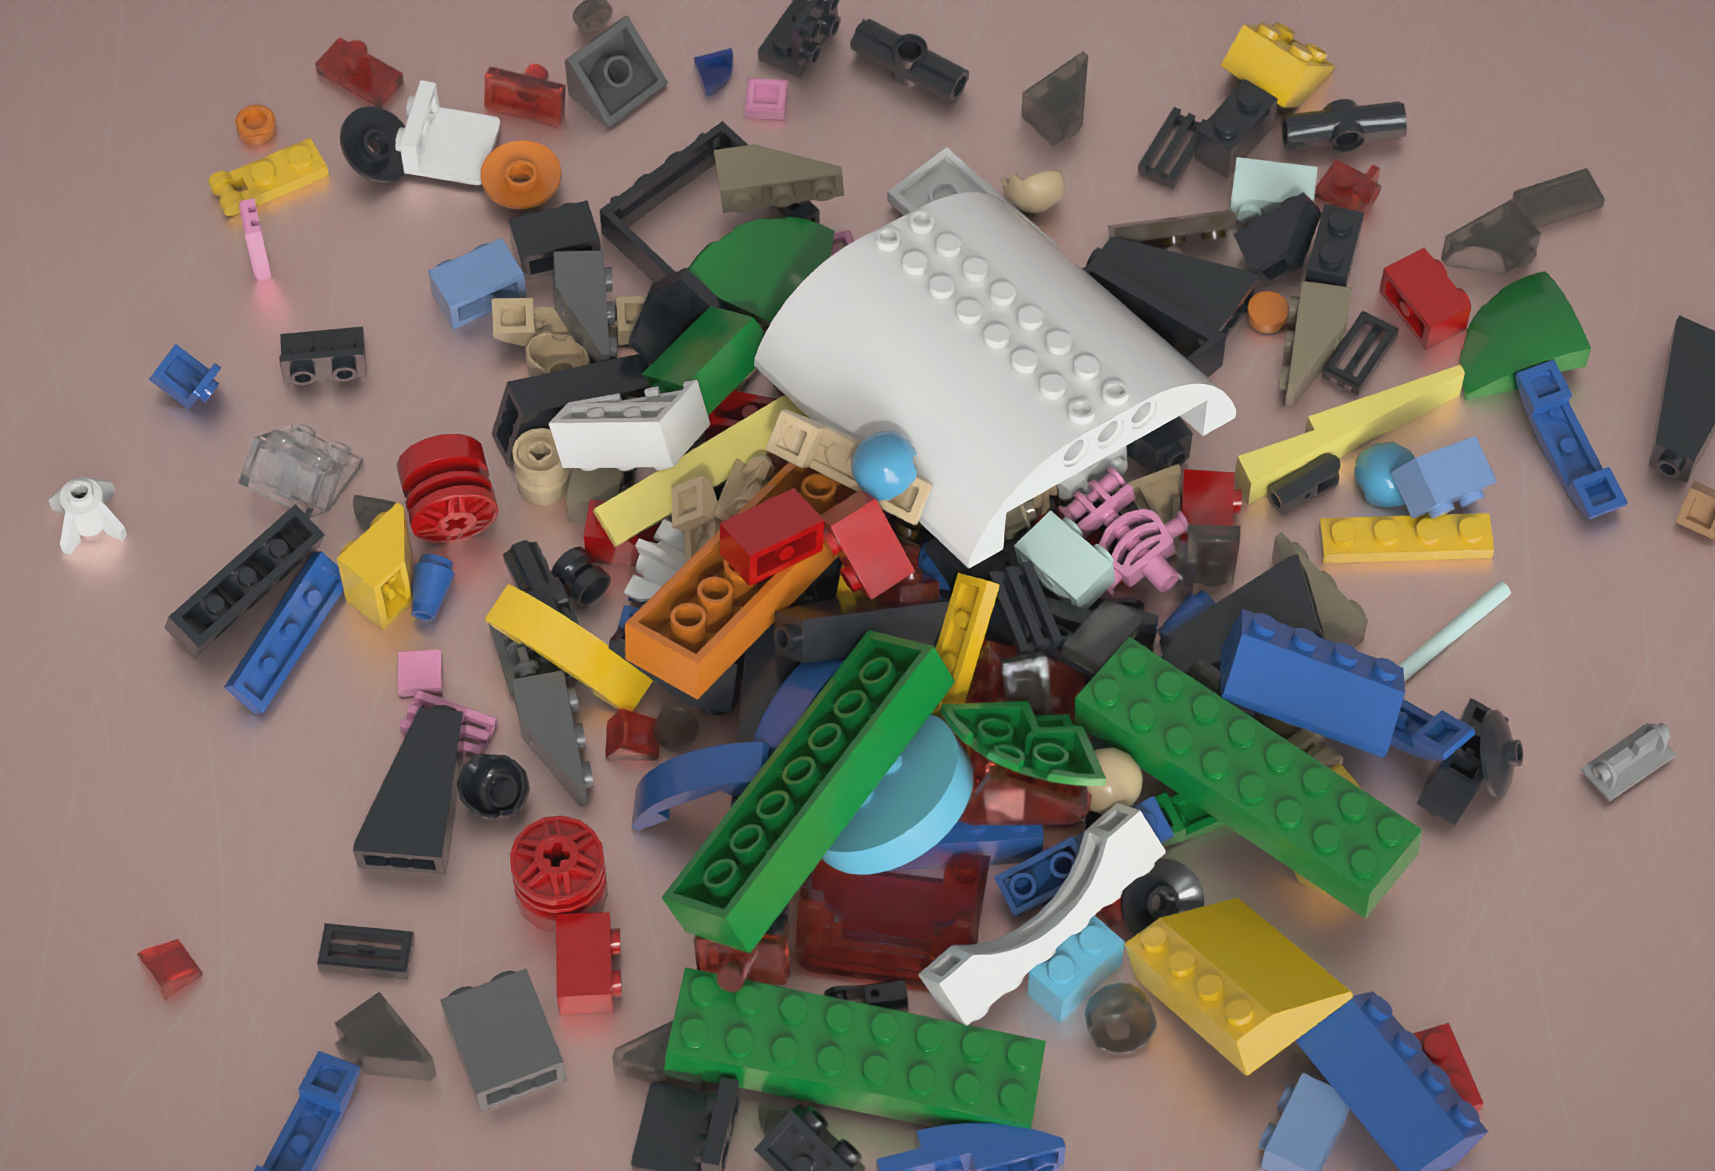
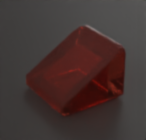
M625 709L619 710L607 721L605 758L611 760L656 761L659 758L660 719Z
M179 939L150 947L137 953L141 967L164 999L203 975Z

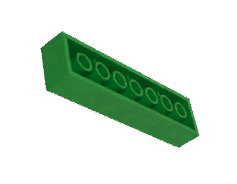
M871 630L866 632L661 897L686 933L751 953L955 683L934 646Z
M1131 637L1127 638L1075 698V724L1077 726H1083L1086 732L1094 735L1110 748L1114 747L1130 754L1141 769L1365 919L1418 855L1422 835L1421 828Z
M685 967L666 1051L664 1072L720 1083L721 1077L739 1080L740 1088L930 1127L963 1123H996L1031 1129L1046 1041Z

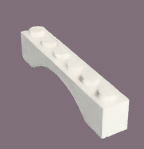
M1116 803L1085 830L1079 853L1067 879L1054 898L1035 917L1017 930L995 940L974 945H952L919 973V977L945 1016L966 1026L971 1022L981 1019L988 1012L989 1006L1004 993L1018 987L1023 980V976L1037 964L1050 959L1062 942L1069 936L1082 931L1088 925L1089 919L1104 906L1114 903L1121 896L1122 890L1132 881L1150 872L1155 865V861L1166 853L1165 849L1140 810Z

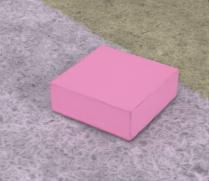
M748 78L745 118L785 121L788 80Z
M441 650L398 652L399 697L415 696L417 690L431 695H443Z

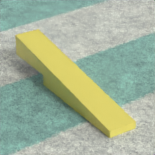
M1461 365L1308 416L1304 434L1237 456L1235 481L1239 489H1242L1245 501L1249 505L1268 495V486L1303 468L1322 454L1330 453L1340 458L1459 396L1465 374Z
M783 395L683 455L674 467L667 470H658L593 510V513L613 545L617 547L672 515V487L703 475L709 478L713 490L726 483L736 459L746 465L752 458L758 455H772L773 453L765 449L781 410L785 409L804 417H809L786 395Z

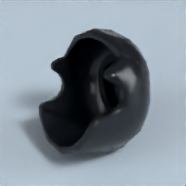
M481 753L474 756L462 767L457 781L459 798L472 813L487 820H505L512 818L514 814H518L526 805L530 791L526 770L507 755Z

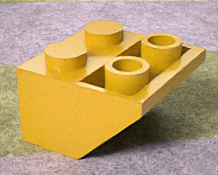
M1260 22L1259 25L1243 24L1220 65L1242 81L1246 79L1278 98L1277 104L1283 108L1299 107L1336 67V65L1325 59L1327 53L1323 49L1309 42L1306 45L1294 39L1296 33L1279 22H1275L1274 25H1269L1265 22Z
M398 502L387 512L384 511L378 514L372 521L370 528L357 540L349 541L337 557L346 602L382 631L412 604V547L405 510Z

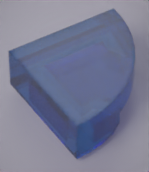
M732 48L694 57V67L705 96L716 93L730 80L734 69Z

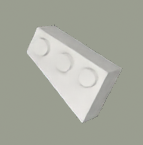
M686 381L683 384V390L660 394L659 387L647 388L644 391L646 397L624 401L621 400L619 393L568 402L549 422L562 467L581 468L583 471H592L598 468H617L618 470L626 471L636 467H654L656 470H667L674 467L710 425L698 381Z

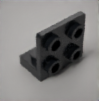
M793 0L758 49V60L800 78L808 65L813 66L817 62L822 45L826 39L833 38L837 33L841 23V17L838 16L840 0Z
M683 268L651 285L628 344L651 365L710 306L728 311L732 310L688 269Z
M721 1077L717 1093L652 1082L649 1087L632 1155V1169L637 1171H725L741 1103L739 1080Z

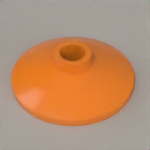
M517 140L495 148L485 158L480 176L485 193L494 202L511 209H528L543 204L555 194L561 183L562 172L557 156L548 147L534 141Z

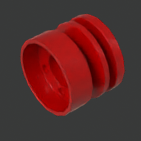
M440 434L425 438L411 445L400 455L396 467L403 494L407 498L405 504L415 536L423 541L433 543H451L471 538L485 531L495 522L499 509L491 480L488 479L490 474L482 444L478 440L463 434Z
M563 815L544 817L527 825L515 838L510 852L511 874L516 903L524 918L538 929L556 933V914L602 912L608 897L603 845L595 831L581 820Z

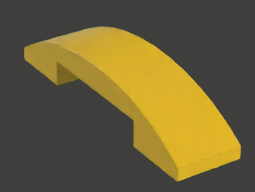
M510 584L506 586L483 620L519 645L522 642L594 690V695L627 717L631 715L653 681L611 651L609 646L558 611Z

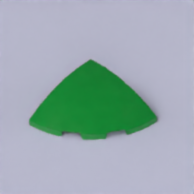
M796 217L760 218L733 227L734 230L723 236L717 242L709 243L695 257L687 269L733 312L751 316L768 329L783 304L803 280L830 258L835 234L834 230L822 224Z
M1546 271L1531 274L1505 286L1485 305H1482L1467 328V335L1459 358V365H1461L1465 372L1461 387L1464 400L1517 390L1516 373L1551 360H1555L1560 372L1586 367L1591 351L1589 342L1566 296Z
M1028 701L942 704L941 713L946 723L964 743L987 759L1003 767L1034 778L1056 783L1081 786H1105L1106 784L1105 774L1083 726H1073L1069 715L1034 716Z

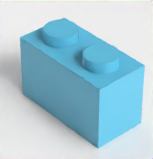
M1093 915L1089 919L1088 925L1082 931L1069 936L1056 948L1055 954L1050 959L1037 964L1029 971L1027 995L1061 1023L1122 965L1125 942Z

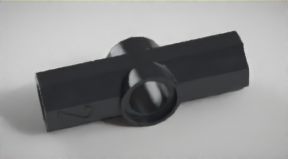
M870 18L867 20L863 19L850 41L851 50L891 70L894 80L904 86L919 85L949 102L956 101L960 97L969 80L968 70L928 50L926 41L919 35H900Z
M1339 99L1329 103L1321 111L1282 115L1281 129L1284 149L1287 148V151L1330 146L1335 152L1347 153L1360 148L1365 141L1406 137L1407 123L1404 103L1397 101L1357 106V103L1353 100Z
M523 540L513 544L507 552L503 553V560L515 587L573 621L565 589L559 578H553L538 543Z

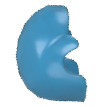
M897 431L876 432L865 438L857 446L851 462L852 475L861 490L876 498L877 501L890 500L903 493L915 480L917 470L913 463V456H916L917 452L911 445V442Z
M1383 442L1371 445L1358 455L1355 461L1356 466L1354 467L1356 485H1360L1365 500L1368 503L1384 508L1405 505L1391 472L1415 458L1409 449L1395 442Z

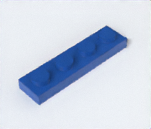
M322 551L311 554L224 686L229 693L254 714L264 713L343 592L339 567Z

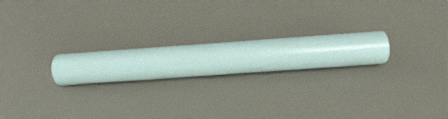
M1499 581L1399 663L1398 666L1404 668V682L1511 595L1509 587L1504 582Z

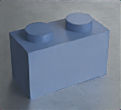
M502 238L491 243L481 244L467 254L453 260H445L435 268L428 270L431 293L453 330L492 313L491 299L527 297L524 273Z
M1476 436L1416 457L1391 472L1412 519L1429 513L1431 519L1437 518L1454 510L1453 503L1458 501L1462 508L1485 498L1482 490L1497 482Z
M1302 1073L1296 1087L1288 1084L1281 1096L1277 1110L1283 1112L1277 1126L1269 1123L1260 1140L1258 1148L1264 1151L1261 1168L1268 1171H1321L1349 1114L1350 1108L1331 1085Z

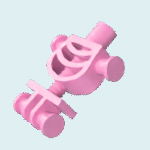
M1110 466L1106 469L1108 474L1098 482L1092 479L1088 483L1091 489L1089 494L1084 496L1080 491H1077L1073 495L1075 500L1065 508L1059 506L1057 512L1062 519L1067 517L1074 523L1085 513L1088 515L1076 524L1083 533V539H1086L1102 525L1107 526L1099 545L1106 549L1108 553L1112 544L1118 538L1119 542L1111 555L1114 559L1113 567L1116 581L1103 594L1112 598L1115 594L1113 589L1120 581L1132 587L1144 576L1149 579L1159 592H1165L1179 579V574L1166 561L1176 551L1173 538L1184 532L1187 535L1191 534L1190 525L1180 510L1175 513L1176 518L1163 524L1154 511L1145 508L1119 516L1118 513L1136 498L1134 490L1129 483L1126 485L1121 475ZM1118 487L1121 488V489H1120L1117 493H1115L1113 496H1110V495H1109V494H1110L1111 492H1113L1116 488H1118ZM1099 499L1102 504L1095 508L1092 503Z

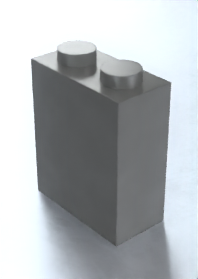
M527 969L518 972L505 971L499 973L488 983L474 988L471 986L458 988L451 992L448 997L440 1000L445 1022L480 1112L567 1080L563 1059Z

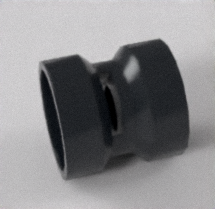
M581 546L571 548L555 562L551 570L553 578H559L563 587L567 586L570 589V596L580 606L590 605L599 599L611 582V576L602 567L594 566L592 564V557Z

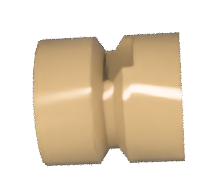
M537 428L521 434L514 443L512 453L517 489L522 498L531 504L540 506L551 505L562 500L568 491L570 470L569 468L562 467L551 430Z

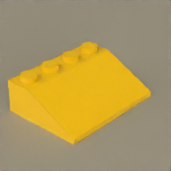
M1238 897L1159 918L1124 944L1135 979L1246 1076L1353 998L1351 990Z

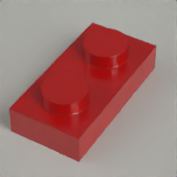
M1449 1022L1413 1033L1421 1044V1050L1434 1065L1440 1067L1448 1075L1450 1085L1462 1100L1471 1104L1476 1111H1480L1484 1102Z

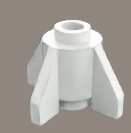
M79 477L70 480L51 495L48 500L51 509L65 516L60 541L64 554L70 556L81 541L80 535L94 536L104 529L105 534L120 541H124L127 537L125 526L106 505L115 493L113 482L106 479Z
M663 519L654 535L655 541L659 542L658 544L639 538L635 545L638 553H640L636 564V572L643 575V578L633 574L624 594L639 602L648 601L685 565L684 533L672 528V522Z

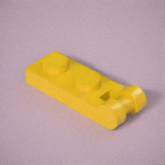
M310 137L230 172L226 170L218 171L210 176L208 185L214 195L220 196L219 204L225 215L235 216L240 214V201L254 198L257 207L329 176L326 163ZM242 187L245 188V191H242V192L235 191V190L240 189V188H242Z

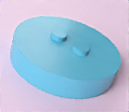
M932 714L927 718L839 837L822 857L828 865L850 874H874L892 870L923 855L952 829L969 801L974 774L968 753L944 721Z

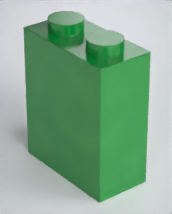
M710 306L642 375L651 385L650 388L659 387L660 394L683 390L684 382L697 380L707 415H709L756 368L754 366V358L765 333L751 316Z

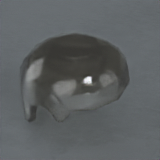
M1119 982L1104 986L1089 998L1084 1012L1087 1030L1096 1047L1103 1052L1116 1055L1138 1050L1150 1041L1157 1028V1020L1148 997L1138 986H1133L1131 983Z

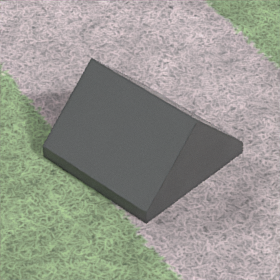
M623 16L565 59L568 95L605 127L612 126L668 83L628 16Z

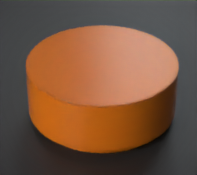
M250 105L243 108L236 116L237 134L246 144H265L277 132L275 115L266 106Z
M1263 291L1255 294L1250 299L1247 309V320L1255 330L1262 333H1275L1286 325L1289 315V304L1282 295L1272 291Z

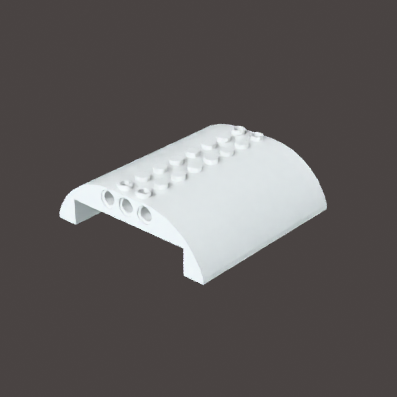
M964 192L939 198L839 250L803 280L786 300L772 320L754 358V366L810 419L841 431L860 441L879 431H897L907 438L917 452V455L913 456V463L917 473L933 483L918 521L968 568L1003 549L1006 513L1178 416H1181L1202 436L1231 421L1236 416V409L1232 400L1221 388L1006 202L992 194L982 192Z

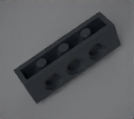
M295 504L168 617L165 629L195 659L320 547L325 534Z

